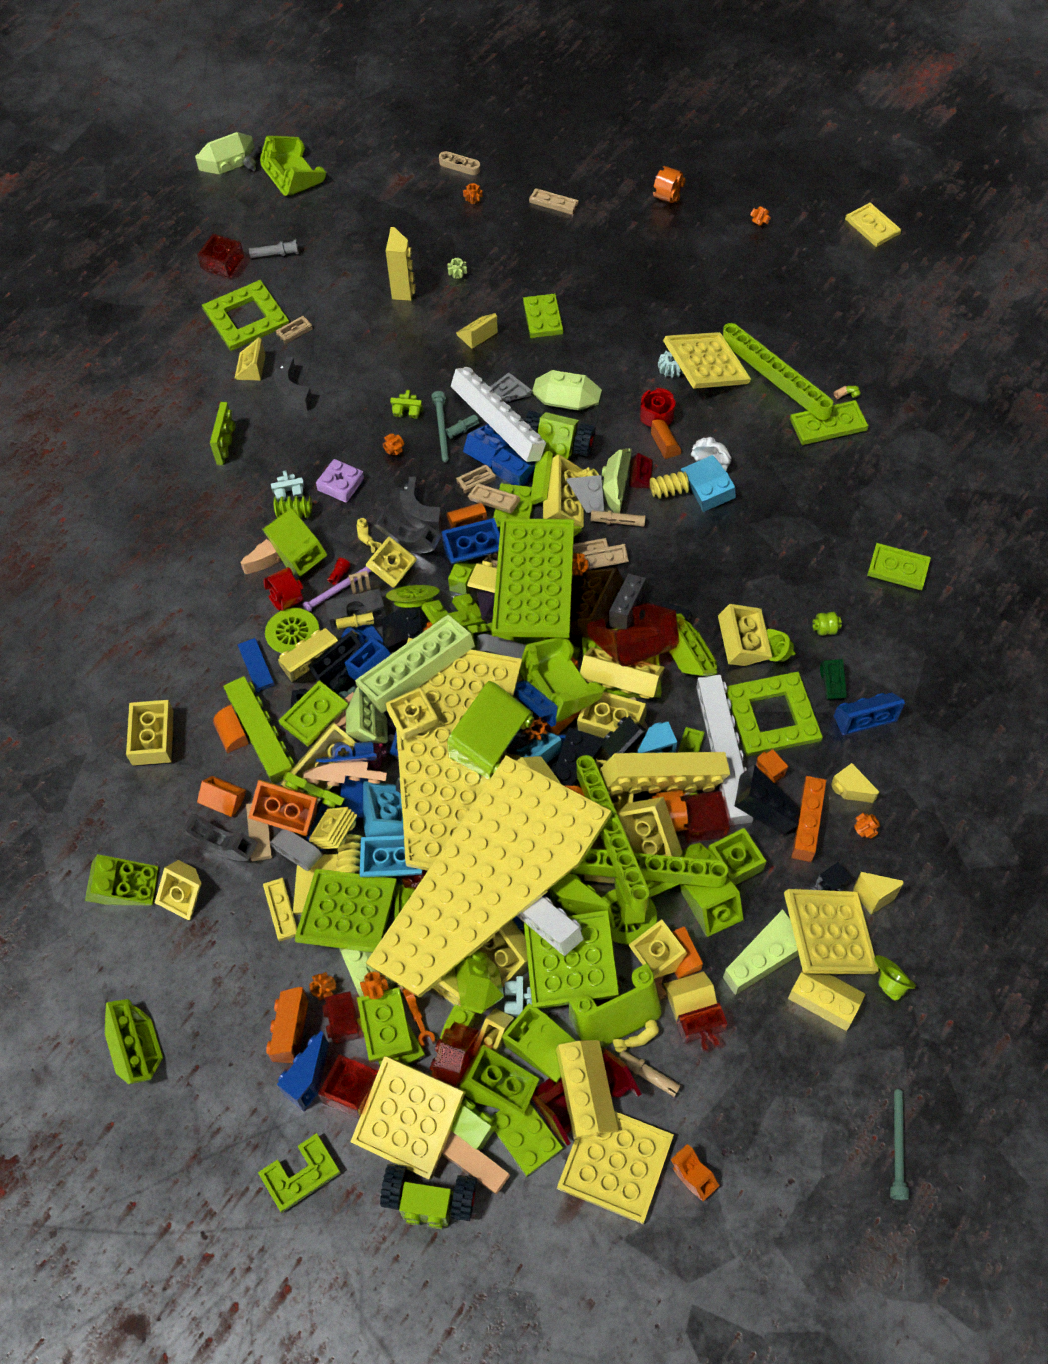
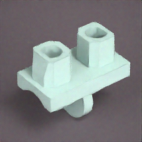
M286 470L283 471L284 476L277 477L278 482L271 483L273 494H275L278 501H280L281 496H283L284 500L287 499L286 491L292 490L294 498L295 496H303V488H305L303 479H295L294 474L287 475Z
M517 976V981L505 982V995H516V1002H505L504 1013L517 1018L523 1011V1003H526V1006L528 1003L532 1005L531 989L527 987L526 994H523V976Z

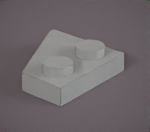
M509 372L490 386L504 402L532 395V390Z
M601 475L566 479V482L570 485L586 513L592 512V510L604 511Z

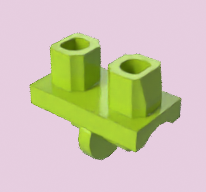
M408 389L405 394H399V398H391L390 401L395 417H403V410H409V417L418 419L420 411H423L424 407L422 401L417 400V395H411V390Z

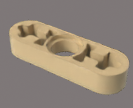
M447 151L439 154V164L443 167L470 175L480 173V162L478 160Z

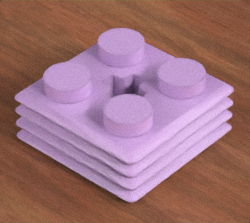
M333 459L317 480V490L343 502H348L364 480L363 471Z

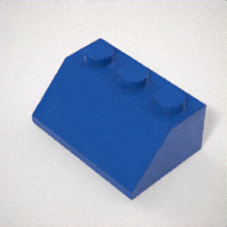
M495 518L442 531V542L451 564L498 552L500 534Z
M892 692L888 694L880 693L869 699L861 698L853 703L840 704L836 708L834 718L842 736L897 722L905 701Z

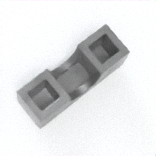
M628 573L609 611V627L623 631L628 630L633 619L635 605H640L645 595L646 578Z
M379 589L325 601L331 629H337L336 619L349 617L354 611H362L365 614L372 612L374 619L386 616Z

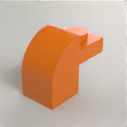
M688 1144L671 1159L675 1166L673 1170L676 1175L701 1201H704L719 1187L713 1173L700 1163L694 1149Z

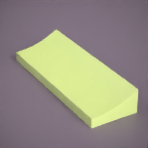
M447 615L360 676L355 682L378 710L383 713L387 710L386 702L417 689L470 649L474 648L475 645L471 633Z

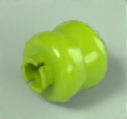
M835 612L817 613L816 618L812 621V623H815L812 624L813 630L817 631L820 636L827 634L835 635L838 629H841V624H839L841 623V618L837 617Z

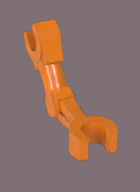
M406 989L402 990L413 1020L417 1023L421 1032L418 1037L421 1048H425L423 1040L426 1037H429L433 1044L436 1043L434 1034L426 1031L421 1020L423 1018L414 994Z

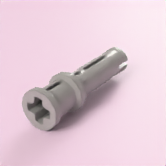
M294 239L292 242L284 243L280 241L277 245L249 248V253L252 259L281 254V256L290 253L299 254L297 240Z

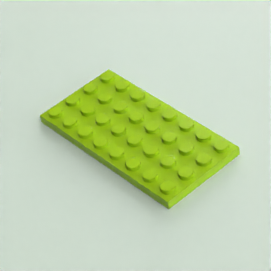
M501 518L492 621L493 637L569 638L574 519Z

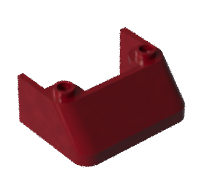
M601 1047L611 1096L621 1097L627 1090L632 1091L638 1097L642 1095L627 1065L606 1048ZM549 1078L535 1088L532 1099L553 1132L568 1146L571 1142L566 1134L572 1129L562 1078L557 1083Z

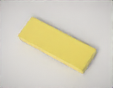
M280 878L264 883L263 887L278 941L281 942L295 937L297 925L284 879Z

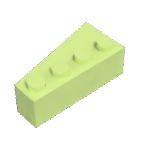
M783 909L726 968L723 979L735 995L799 956L791 920Z

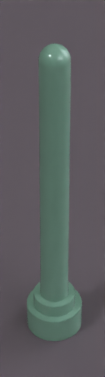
M436 391L431 395L432 403L436 406L442 461L448 462L449 456L443 405L446 401L445 393Z
M897 1088L894 1091L895 1182L890 1187V1198L908 1200L909 1188L904 1183L903 1091Z

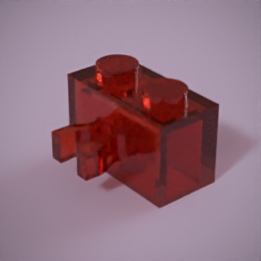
M351 992L325 997L326 1004L322 1005L324 1017L329 1019V1025L326 1026L328 1039L332 1038L335 1045L360 1039Z
M720 1003L678 1015L677 1026L683 1043L701 1038V1049L704 1052L707 1051L706 1037L713 1043L714 1048L719 1047V1042L713 1034L725 1031L727 1021Z

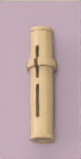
M592 510L590 522H604L606 525L614 523L644 527L645 515L613 513L611 510H608V512Z
M625 1050L621 1052L618 1059L626 1064L628 1069L633 1071V1075L643 1077L672 1097H675L681 1086L680 1084L645 1064V1060H639Z

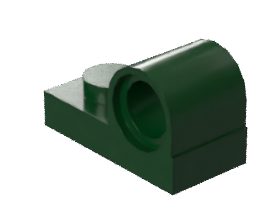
M843 659L822 661L820 663V676L824 680L826 699L846 698Z

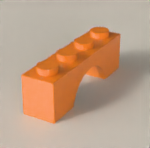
M810 776L805 778L800 800L799 824L797 825L791 858L808 862L813 860L816 852L825 793V779Z

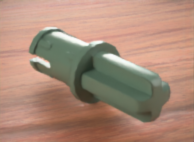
M472 415L462 421L459 420L457 424L445 429L448 437L451 439L462 432L466 433L469 428L479 423L478 417Z

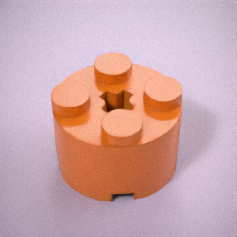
M663 166L664 170H660L654 183L656 193L653 192V196L669 203H677L680 198V189L684 187L686 178L683 177V172Z
M682 790L656 793V796H652V799L664 797L675 832L687 830V827L684 825L688 824L686 802L681 801L680 796H684Z

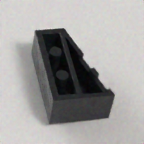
M351 630L309 664L308 667L317 681H321L338 694L345 689L352 679L348 674L345 662L366 642L361 635Z
M568 728L554 771V775L563 786H576L578 784L577 759L583 755H588L595 760L604 749L602 746L605 742L604 738Z
M755 764L740 775L734 805L736 808L782 835L799 824L801 809Z

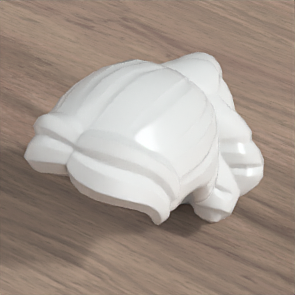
M712 437L699 439L693 445L691 456L696 461L714 455L725 471L731 463V456L725 445L716 442Z

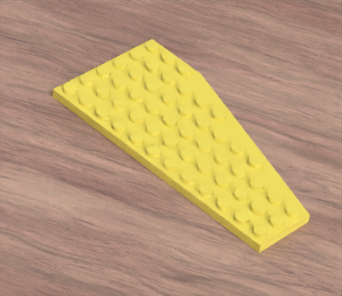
M470 649L418 687L423 689L438 717V725L405 740H402L396 729L405 861L407 867L429 870L488 783L489 779L449 758L447 741L456 725L488 681L498 684L514 697L522 659Z
M505 756L366 964L420 998L467 956L470 957L493 938L495 933L521 912L523 913L545 895L549 888L572 869L575 870L581 864L612 815L611 810Z

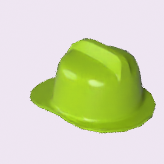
M774 629L766 630L772 658L768 660L783 662L788 660L791 655L796 654L793 651L794 644L786 633Z
M880 955L875 956L874 961L881 970L878 983L885 994L893 1000H899L909 988L915 989V983L893 961Z

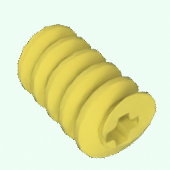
M679 471L677 475L671 473L670 476L666 474L663 478L661 476H658L657 479L650 478L651 493L653 497L657 495L659 499H661L662 493H664L666 498L668 497V492L675 496V490L679 494H682V489L688 493L689 481L686 472L682 473Z
M347 834L345 836V844L338 848L336 871L360 873L358 865H360L361 851L359 850H361L362 836Z

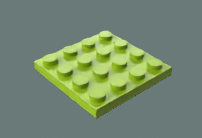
M315 869L296 931L295 942L373 953L385 933L397 886V879L360 877V874Z
M608 910L567 916L571 921L574 919L580 924L583 940L565 956L524 923L532 1008L540 1009L568 1005L570 1000L582 995L591 997L593 1001L620 996Z

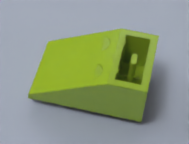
M292 508L262 529L286 568L289 567L292 570L293 575L300 577L327 556L319 540Z
M97 854L91 864L85 901L104 905L152 906L158 866Z
M566 874L548 889L554 907L557 909L561 908L567 916L608 910L611 929L616 927L609 900L603 896H598L590 885H584L576 874Z
M528 1003L501 1036L507 1049L556 1083L561 1078L556 1048L559 1044L575 1042L569 1034L545 1013L537 1008H532L530 1003Z

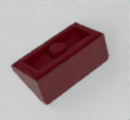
M637 453L631 459L629 487L650 488L652 459L640 453Z

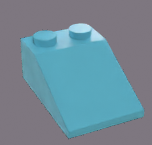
M714 455L681 468L682 473L686 472L689 487L703 512L736 498L733 482Z
M364 781L363 824L366 837L404 835L401 794L396 791L395 784H376Z

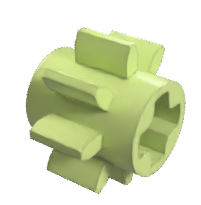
M454 258L451 263L447 264L448 275H452L453 278L459 279L464 274H467L466 262H463L462 259Z

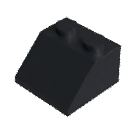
M420 607L399 608L382 618L383 646L389 652H396L407 644L408 638L414 639L422 633Z
M623 717L617 724L619 727L614 732L610 731L603 740L605 742L602 746L611 757L614 753H631L643 741L647 730L634 717Z

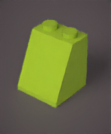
M719 872L713 873V874H715L716 876H721V875H722V874L719 873ZM728 876L726 883L721 887L680 884L681 892L706 937L744 920L740 892Z

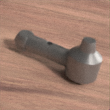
M258 147L253 148L251 154L242 161L246 168L252 171L256 170V161L254 159L260 153Z

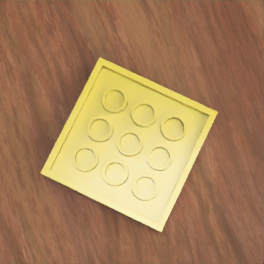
M720 332L665 336L663 340L693 389L749 384L751 380Z
M788 889L784 892L803 973L875 974L879 971L874 961L875 955L858 892Z
M384 1056L351 1143L397 1165L406 1166L408 1170L430 1180L433 1178L466 1091L389 1056Z
M614 1111L618 1127L617 1132L574 1140L557 1189L644 1224L674 1134Z

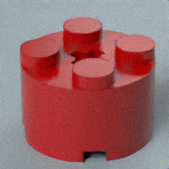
M663 388L646 391L641 398L640 421L649 427H652L653 420H663L669 425L673 421L676 402L673 394Z
M289 567L263 579L265 590L269 589L271 594L268 597L277 610L283 611L303 600L301 593L303 585L299 580H295L293 572Z

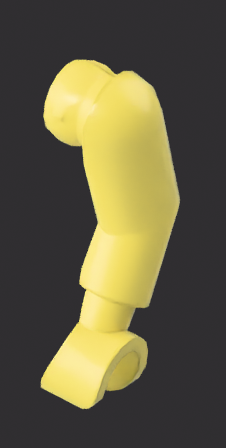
M360 518V520H357L356 526L358 538L367 546H371V552L374 553L375 548H379L381 543L375 542L369 536L367 520Z
M655 1020L647 1021L645 1023L646 1029L638 1036L629 1037L626 1040L614 1039L613 1045L615 1050L621 1053L623 1050L626 1051L627 1047L634 1048L646 1045L659 1032L657 1022Z

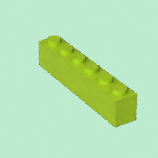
M243 676L223 687L268 777L273 784H277L282 781L285 773L290 772L295 767L291 756L286 757L284 752L287 749L283 741H278L277 737L279 734L275 726H270L269 722L271 719L268 712L262 711L263 703L260 697L254 696L253 693L256 691L252 682H247Z

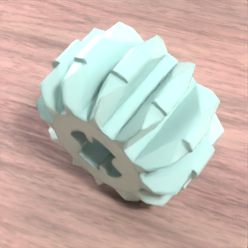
M665 351L664 354L660 355L658 369L660 374L665 375V378L667 376H671V378L674 376L679 377L681 374H684L670 352Z

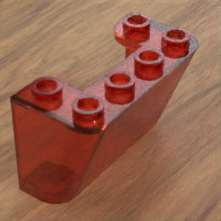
M650 603L633 608L635 624L633 627L612 630L605 627V619H599L587 624L589 638L623 667L672 650L679 642L676 610ZM644 609L645 617L640 620L639 613Z

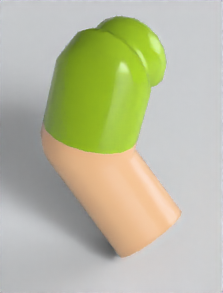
M856 385L844 386L834 391V397L839 399L851 393V396L854 398L859 396L861 392Z

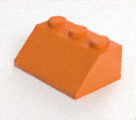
M259 779L248 818L307 836L312 828L317 812V797Z
M303 987L281 991L279 999L275 1000L274 1011L276 1012V1018L271 1022L270 1031L273 1034L266 1048V1053L269 1054L272 1062L293 1064L294 1058L300 1053L309 1003Z

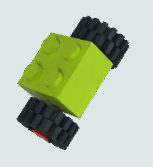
M528 411L524 421L546 442L543 453L550 451L553 453V456L559 454L566 459H569L573 454V450L575 454L587 457L590 455L595 439L596 426L581 422L578 427L579 420L547 412Z
M387 1164L381 1189V1207L399 1210L407 1224L420 1225V1222L429 1223V1227L435 1229L449 1226L450 1214L452 1219L470 1221L475 1202L477 1178L458 1175L454 1188L455 1191L451 1192V1189L406 1182V1166Z

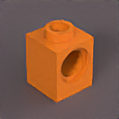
M773 749L768 753L763 752L757 758L756 766L762 772H768L775 782L786 775L788 765Z

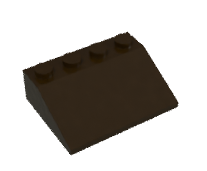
M617 568L582 572V576L572 575L570 634L584 638L602 635L609 620V611L624 583V579Z

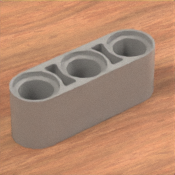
M481 634L477 636L476 651L521 659L526 645L500 637H493L489 634Z
M282 829L270 841L271 846L278 853L306 871H309L323 856L314 845L285 829Z

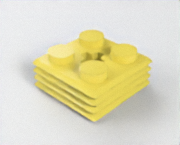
M389 536L368 560L366 566L394 588L416 562L417 558ZM390 560L394 561L392 565L389 563Z
M421 687L386 702L387 711L402 740L438 725V717Z
M348 807L327 809L310 836L309 842L315 844V847H318V849L341 848L346 842L345 836L348 831H351L356 825L357 814L351 812V809H348Z

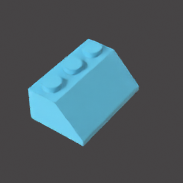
M659 722L649 727L638 749V753H676L677 740L669 722Z
M404 835L361 837L360 877L423 874L422 869L406 866Z

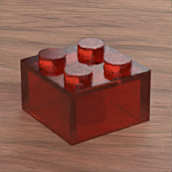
M213 233L197 256L201 269L229 278L244 258L241 242Z
M722 791L681 797V801H685L687 807L688 824H684L687 827V830H685L687 843L720 839L728 836L730 826Z
M455 1021L450 1029L446 1028L442 1039L439 1038L435 1046L437 1056L433 1058L430 1065L431 1076L457 1087L470 1064L479 1031Z
M339 1054L318 1093L322 1104L360 1119L378 1070Z

